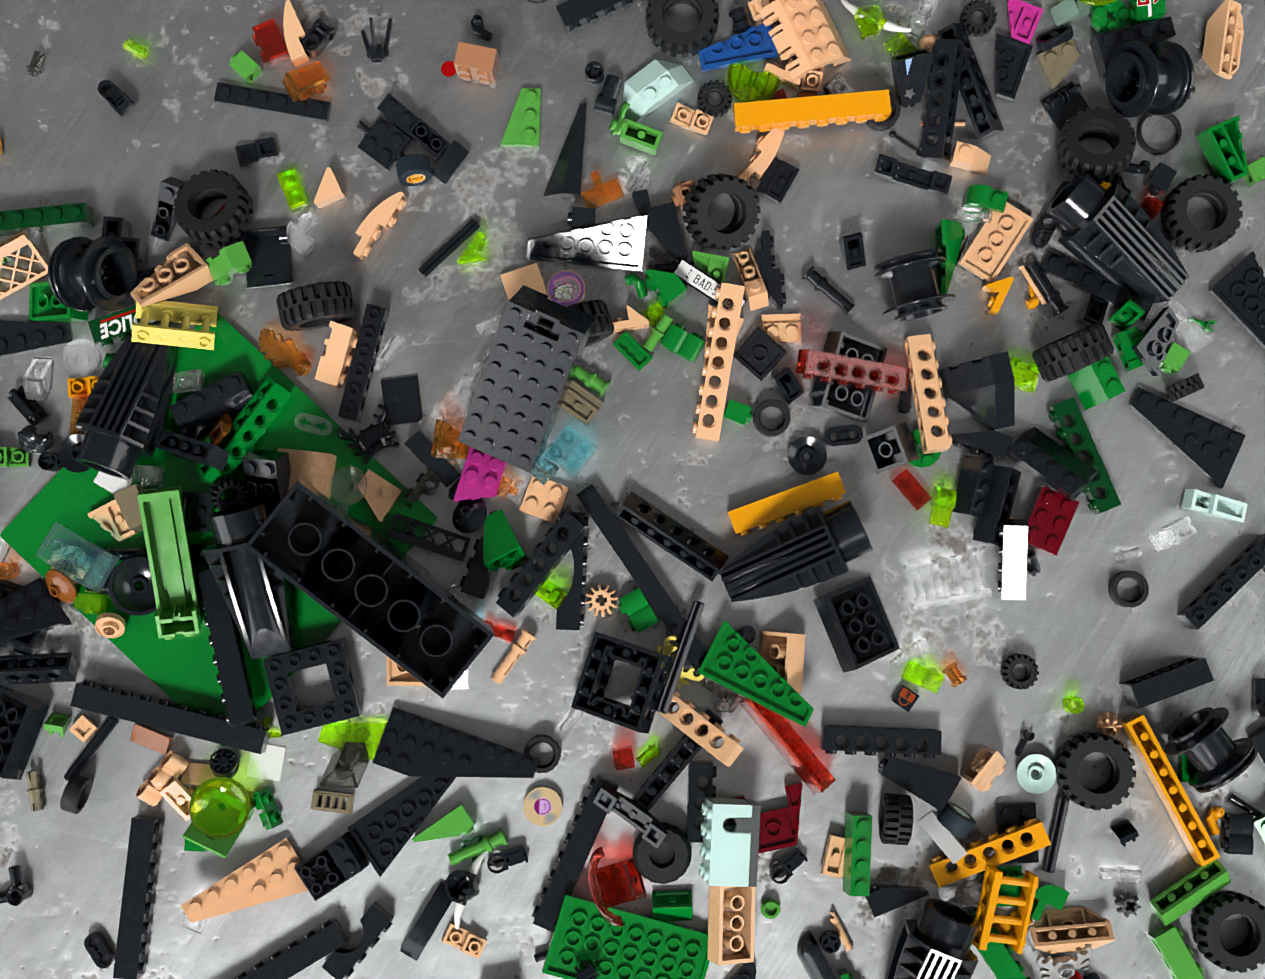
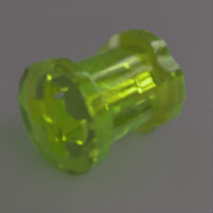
M1066 696L1062 701L1063 709L1068 713L1079 714L1084 710L1085 704L1080 697ZM1071 701H1074L1075 708H1072Z

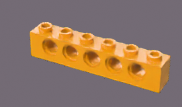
M1032 818L1025 821L1023 826L1017 827V825L1008 827L1005 829V833L998 834L996 832L987 836V840L970 842L969 846L964 849L967 852L966 855L972 854L976 857L975 861L967 863L964 860L966 855H964L956 862L957 867L955 870H948L946 868V864L950 862L946 855L939 854L932 857L929 866L938 887H943L986 870L987 865L995 867L1051 845L1041 820ZM1025 832L1032 835L1031 839L1027 842L1021 840V835ZM1004 840H1011L1013 845L1011 848L1005 849L1002 847V842ZM986 847L994 849V853L991 856L983 854V850Z

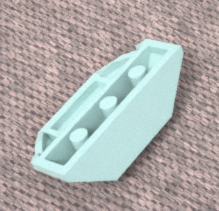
M655 59L625 82L622 103L626 101L630 106L624 116L626 119L639 123L694 80L682 65Z

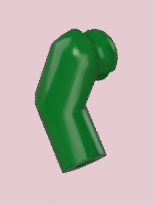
M635 273L625 276V282L628 286L634 284L639 299L648 296L641 278Z

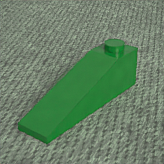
M942 219L935 227V249H942V256L947 258L945 263L936 267L940 295L947 294L962 240L965 239V230L962 229V224L947 219Z

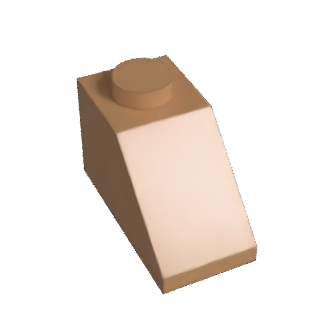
M957 141L952 149L949 166L986 175L991 155L975 145Z

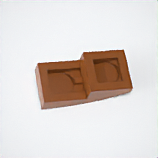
M224 413L213 425V430L209 433L211 444L217 446L232 428V418L230 415Z

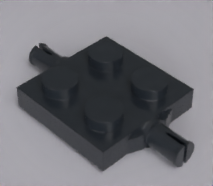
M380 116L371 127H368L362 121L359 122L360 125H357V128L364 132L365 136L358 145V148L388 171L401 157L406 156V148L412 140Z

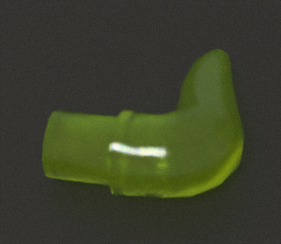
M264 717L263 724H266V728H271V717ZM271 731L269 739L281 738L282 735Z

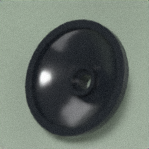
M132 557L119 563L112 571L108 583L109 595L115 606L127 614L136 616L147 615L156 611L157 607L148 557ZM141 581L143 586L138 588L135 586V583Z

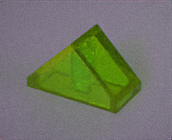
M547 579L535 595L553 608L558 609L568 592Z

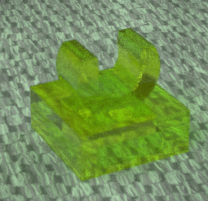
M659 302L642 311L643 316L649 320L651 328L656 326L662 314L665 313Z

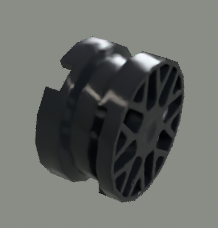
M223 748L211 755L210 767L214 776L218 779H230L237 774L239 761L234 751Z

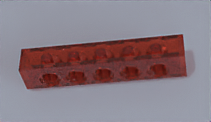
M799 349L796 373L803 374L802 378L805 379L820 377L822 382L831 383L832 380H836L838 385L849 386V383H852L855 388L866 389V386H869L871 391L882 392L885 389L888 390V394L899 395V392H907L911 368L811 349Z

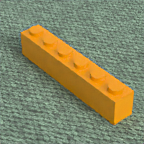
M837 471L727 512L734 534L739 533L741 537L751 533V528L758 526L760 530L770 526V521L776 520L779 523L787 520V515L792 513L798 516L806 512L805 508L811 506L814 508L819 505L821 507L825 506L823 502L830 499L832 503L843 499L842 495L846 494V491Z

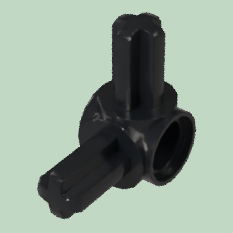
M14 865L8 869L11 886H9L7 891L0 892V904L8 902L12 906H18L29 900L33 895L32 887L27 882H23L21 866Z

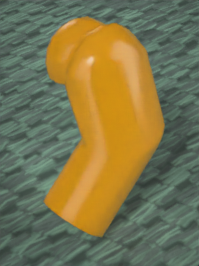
M1221 806L1211 807L1205 817L1211 835L1221 833L1217 823L1218 819L1225 814Z

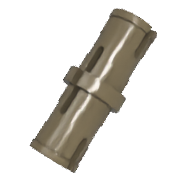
M39 770L25 772L28 783V790L26 791L29 794L31 812L43 810V787L40 785Z

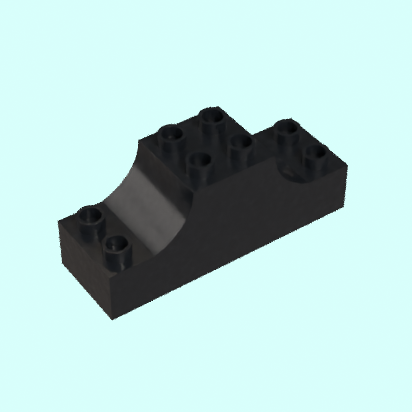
M301 477L244 546L442 699L495 635L490 624L449 593L431 576L428 570L368 523L362 522L344 511Z

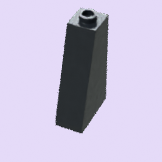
M883 757L878 765V773L941 812L962 777L955 773L897 757Z

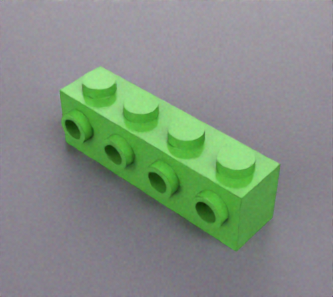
M1216 859L1205 866L1198 867L1149 902L1153 912L1167 926L1231 883L1228 871Z

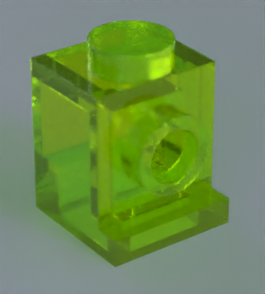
M78 593V597L74 601V607L76 609H83L85 614L101 615L106 613L108 595Z

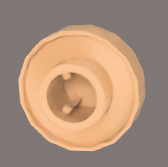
M103 613L98 616L95 623L96 632L107 638L121 636L126 626L125 620L116 613Z

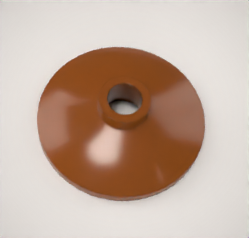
M51 569L46 573L45 581L50 594L64 604L73 603L77 598V591L72 580L64 572L57 569Z

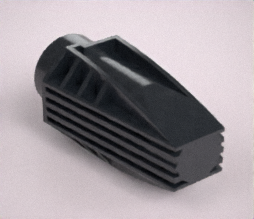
M1085 171L1071 180L1049 204L1046 213L1062 227L1058 242L1084 264L1112 283L1154 303L1170 301L1169 297L1174 296L1175 292L1185 283V279L1189 278L1184 266L1164 235L1141 206L1118 183L1104 189Z
M131 332L99 377L75 426L86 433L76 456V461L101 473L130 480L139 456L153 458L156 450L155 446L162 433L170 404L178 346L132 342Z
M851 500L827 511H823L821 505L789 520L748 547L719 572V575H721V580L731 598V602L753 600L792 592L842 575L849 571L847 562L874 550Z
M264 502L242 504L209 515L215 544L202 549L252 659L291 651L296 643L290 581L244 547L268 517Z
M934 898L927 899L919 919L905 920L894 950L887 979H970L978 963V958L970 947L980 926L979 921L973 915L954 904Z

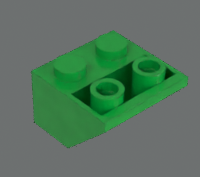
M651 269L645 271L644 283L650 291L654 290L657 296L656 300L661 307L665 306L669 309L686 297L687 288L676 273Z

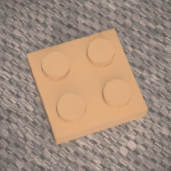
M533 474L519 511L556 524V519L561 512L569 487Z

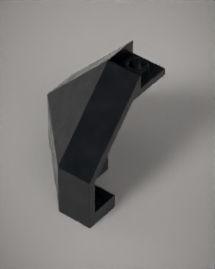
M1008 351L984 356L978 360L967 361L958 364V366L947 367L938 371L942 381L944 398L947 402L990 431L1015 425V380Z

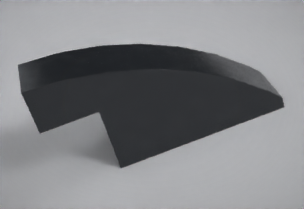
M647 189L632 192V199L638 215L648 213L646 226L648 233L670 255L679 261L681 258L687 260L674 202L651 207Z

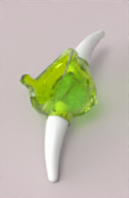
M840 0L844 7L854 15L855 24L862 33V40L866 37L877 36L882 30L911 32V28L894 24L886 19L878 6L862 8L851 4L847 0Z

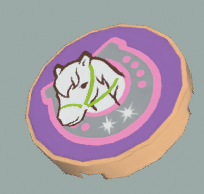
M562 270L550 278L547 285V294L550 300L568 307L578 304L583 300L585 296V283L576 272Z

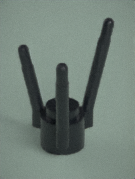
M369 18L372 40L370 47L364 30L361 31L367 51V58L372 63L384 62L385 57H388L392 19L388 20L384 48H382L381 44H376L373 18Z

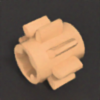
M1108 711L1098 716L1097 729H1101V734L1114 736L1117 732L1120 733L1122 719H1117V714Z

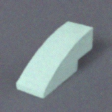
M1185 489L1181 508L1244 523L1248 504L1217 494H1209L1196 489Z

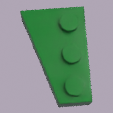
M1239 115L1210 127L1196 136L1215 177L1223 178V183L1229 182L1232 184L1249 174L1246 153L1242 148L1241 140L1243 135L1239 130Z

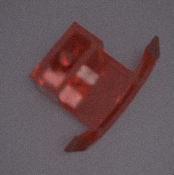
M599 847L592 853L589 860L588 882L590 892L598 911L604 919L616 927H622L621 916L614 915L607 908L647 897L643 879L635 866L633 858L597 868L600 859L605 856L603 848Z

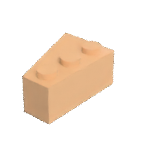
M330 321L329 327H332L330 338L325 339L324 344L327 346L324 355L320 357L315 379L319 382L341 388V385H344L348 375L346 371L348 366L351 367L354 348H356L359 333L351 327Z

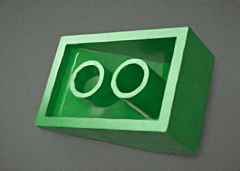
M49 281L30 283L29 322L88 321V311H77L68 308L57 300L50 288Z

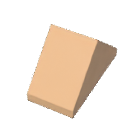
M329 167L326 168L313 202L318 208H323L345 197L335 173Z

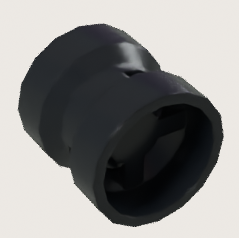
M738 7L728 13L730 20L733 21L732 28L734 33H741L752 27L751 21L747 18L748 11L746 7Z
M597 61L589 62L585 67L586 81L592 86L600 85L604 80V68Z
M45 451L39 455L38 465L41 469L51 472H57L62 469L63 465L59 460L58 453Z

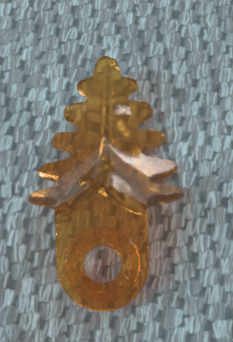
M266 328L260 331L258 345L262 346L260 352L267 351L264 356L266 360L273 358L272 365L277 368L292 367L298 376H307L309 374L312 364L308 361L306 354L297 349L292 339L288 338L284 341L282 334L278 333L275 336L273 330L270 332Z

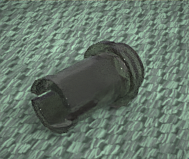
M34 51L29 66H26L27 73L34 77L41 75L42 72L40 70L46 58V55L43 53L40 55L41 52Z

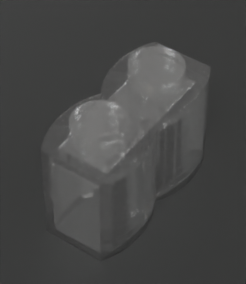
M919 0L907 25V28H911V32L907 33L920 38L925 33L940 0Z

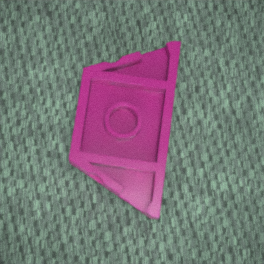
M470 447L453 502L467 499L476 500L481 497H495L506 462Z

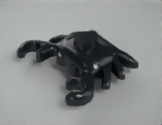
M378 404L377 407L382 409L383 413L381 415L373 414L378 424H370L369 427L360 430L358 436L354 434L352 427L349 428L347 435L342 434L341 427L337 430L340 439L357 443L348 444L350 449H362L356 452L355 456L367 454L364 464H367L375 453L383 448L399 445L395 441L388 442L394 437L396 431L387 434L391 428L392 421L389 420L386 427H384L388 411L382 404Z

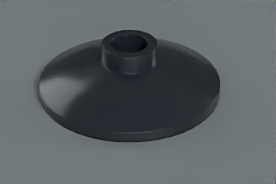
M84 434L68 436L59 447V460L63 467L71 472L82 473L91 469L75 460L84 440Z
M800 437L791 444L788 450L789 464L799 474H815L826 463L827 452L825 446L814 437ZM804 453H809V460L803 458Z
M480 498L476 500L467 499L463 500L461 504L458 503L452 515L454 527L461 533H472L478 530L487 518L488 510L486 503Z

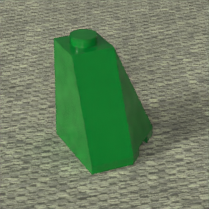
M502 509L493 511L484 522L483 562L490 572H496L498 568H505L506 571L514 570L521 566L527 555Z

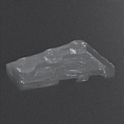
M1172 297L1170 301H1167L1142 321V323L1149 326L1164 307H1169L1179 320L1172 341L1193 354H1197L1212 342L1175 297Z

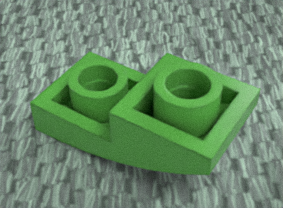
M0 447V467H30V453L25 452L22 447Z

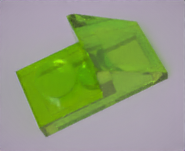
M480 231L476 234L457 260L458 266L465 268L488 264V261L478 254V251L482 252L487 245L485 234Z
M908 660L901 678L937 694L945 676Z

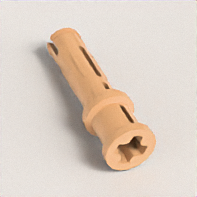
M524 628L521 629L522 633L517 640L511 643L512 648L491 676L492 680L500 685L520 656L527 653L526 649L531 642L537 639L536 636Z

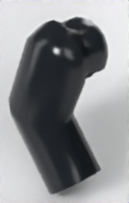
M1142 160L1140 165L1130 163L1124 172L1147 174L1150 171L1151 163L1147 160Z
M1029 549L1027 550V561L1030 567L1027 569V573L1031 577H1035L1037 573H1040L1041 568L1035 551Z

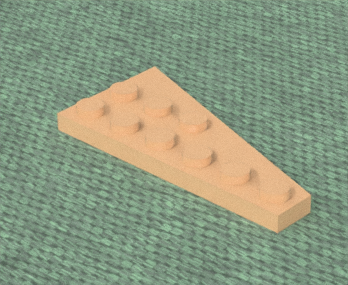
M285 838L182 904L181 907L190 922L193 923L308 891L294 867L302 862L287 838Z

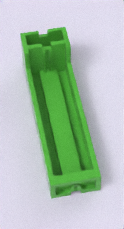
M181 485L164 487L162 489L139 490L137 497L157 607L155 620L158 638L172 640L178 634H183L185 637H193L200 633L203 619Z

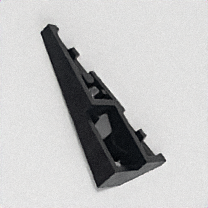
M586 103L580 104L544 192V198H581Z

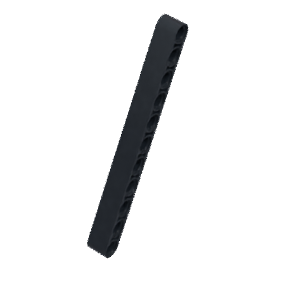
M590 484L577 493L576 496L672 635L677 637L676 642L679 645L687 621L593 484ZM694 635L687 658L695 669L698 670L708 652L698 637Z

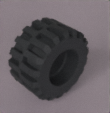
M885 793L879 808L880 840L883 844L908 845L913 830V803L911 797L904 794Z

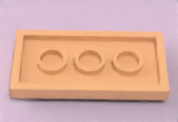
M1006 202L1003 213L991 212L958 264L987 283H993L1033 221V218Z

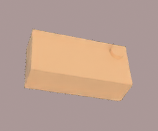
M709 886L707 960L717 965L754 962L755 887Z

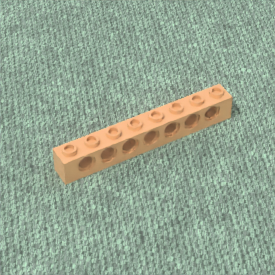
M721 283V287L716 288L715 298L718 299V305L713 306L712 318H715L714 326L710 325L708 337H712L711 345H707L705 356H708L709 359L708 364H704L702 375L706 377L705 383H701L699 395H702L701 403L697 402L696 414H699L698 422H694L692 433L696 434L695 438L719 441L745 286ZM725 299H730L733 302V307L729 310L722 306V302ZM720 319H728L730 322L729 328L722 329L719 326ZM724 338L727 341L726 347L718 348L716 346V339ZM721 357L724 361L723 366L716 368L712 363L713 358ZM710 377H719L720 385L712 387L709 383ZM709 395H714L717 398L715 406L707 405L706 398ZM706 414L713 416L714 422L712 425L707 426L703 423V417Z

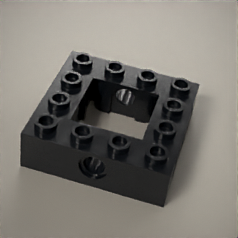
M595 632L571 708L636 732L649 734L673 657ZM615 660L642 668L640 676L637 677L638 683L634 695H631L630 698L632 700L630 705L604 696Z
M343 637L263 658L282 736L361 715L362 711ZM326 664L335 702L327 701L323 705L307 706L305 709L297 711L298 699L294 695L293 679L289 673Z

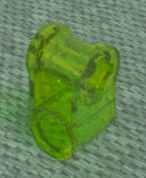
M896 32L890 41L883 43L884 49L891 56L918 50L902 32Z

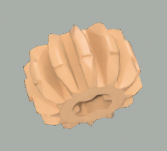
M598 584L599 591H596L592 586L591 590L594 594L586 593V596L591 597L592 600H586L585 604L592 603L588 611L595 607L594 615L597 616L599 610H601L602 617H605L604 610L607 609L608 613L612 614L613 612L609 606L616 608L617 605L611 603V600H618V597L611 598L610 595L615 593V590L613 589L608 593L609 585H606L603 591L602 585ZM600 594L607 598V603L604 602V606H600V603L596 602V598H599L598 595Z

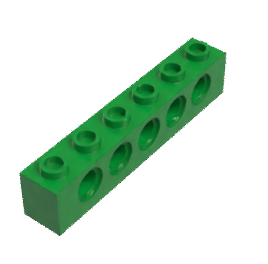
M267 376L232 422L230 432L217 445V447L230 453L223 471L201 464L197 471L212 483L213 481L218 482V477L221 480L224 479L223 475H227L230 478L235 469L241 465L242 457L253 449L254 444L264 435L267 427L276 419L279 411L288 403L292 394Z

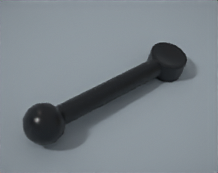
M895 131L889 132L890 138H895L916 152V156L921 157L920 149L915 148L896 135Z

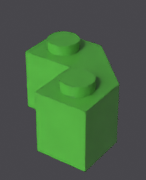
M243 241L219 250L220 255L217 257L211 256L206 259V264L209 267L215 286H226L231 283V280H234L233 274H244L250 270L249 268H252V261Z

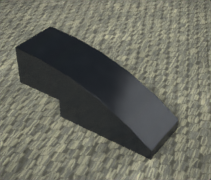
M419 430L404 443L446 488L461 475Z

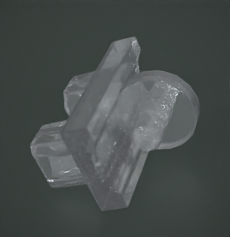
M641 155L638 158L630 156L626 166L632 169L629 175L622 172L618 177V182L631 194L637 187L642 188L644 183L651 184L652 179L649 177L651 170L647 169L649 163Z

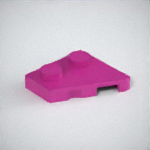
M1007 0L1010 38L1030 44L1044 9L1021 0Z

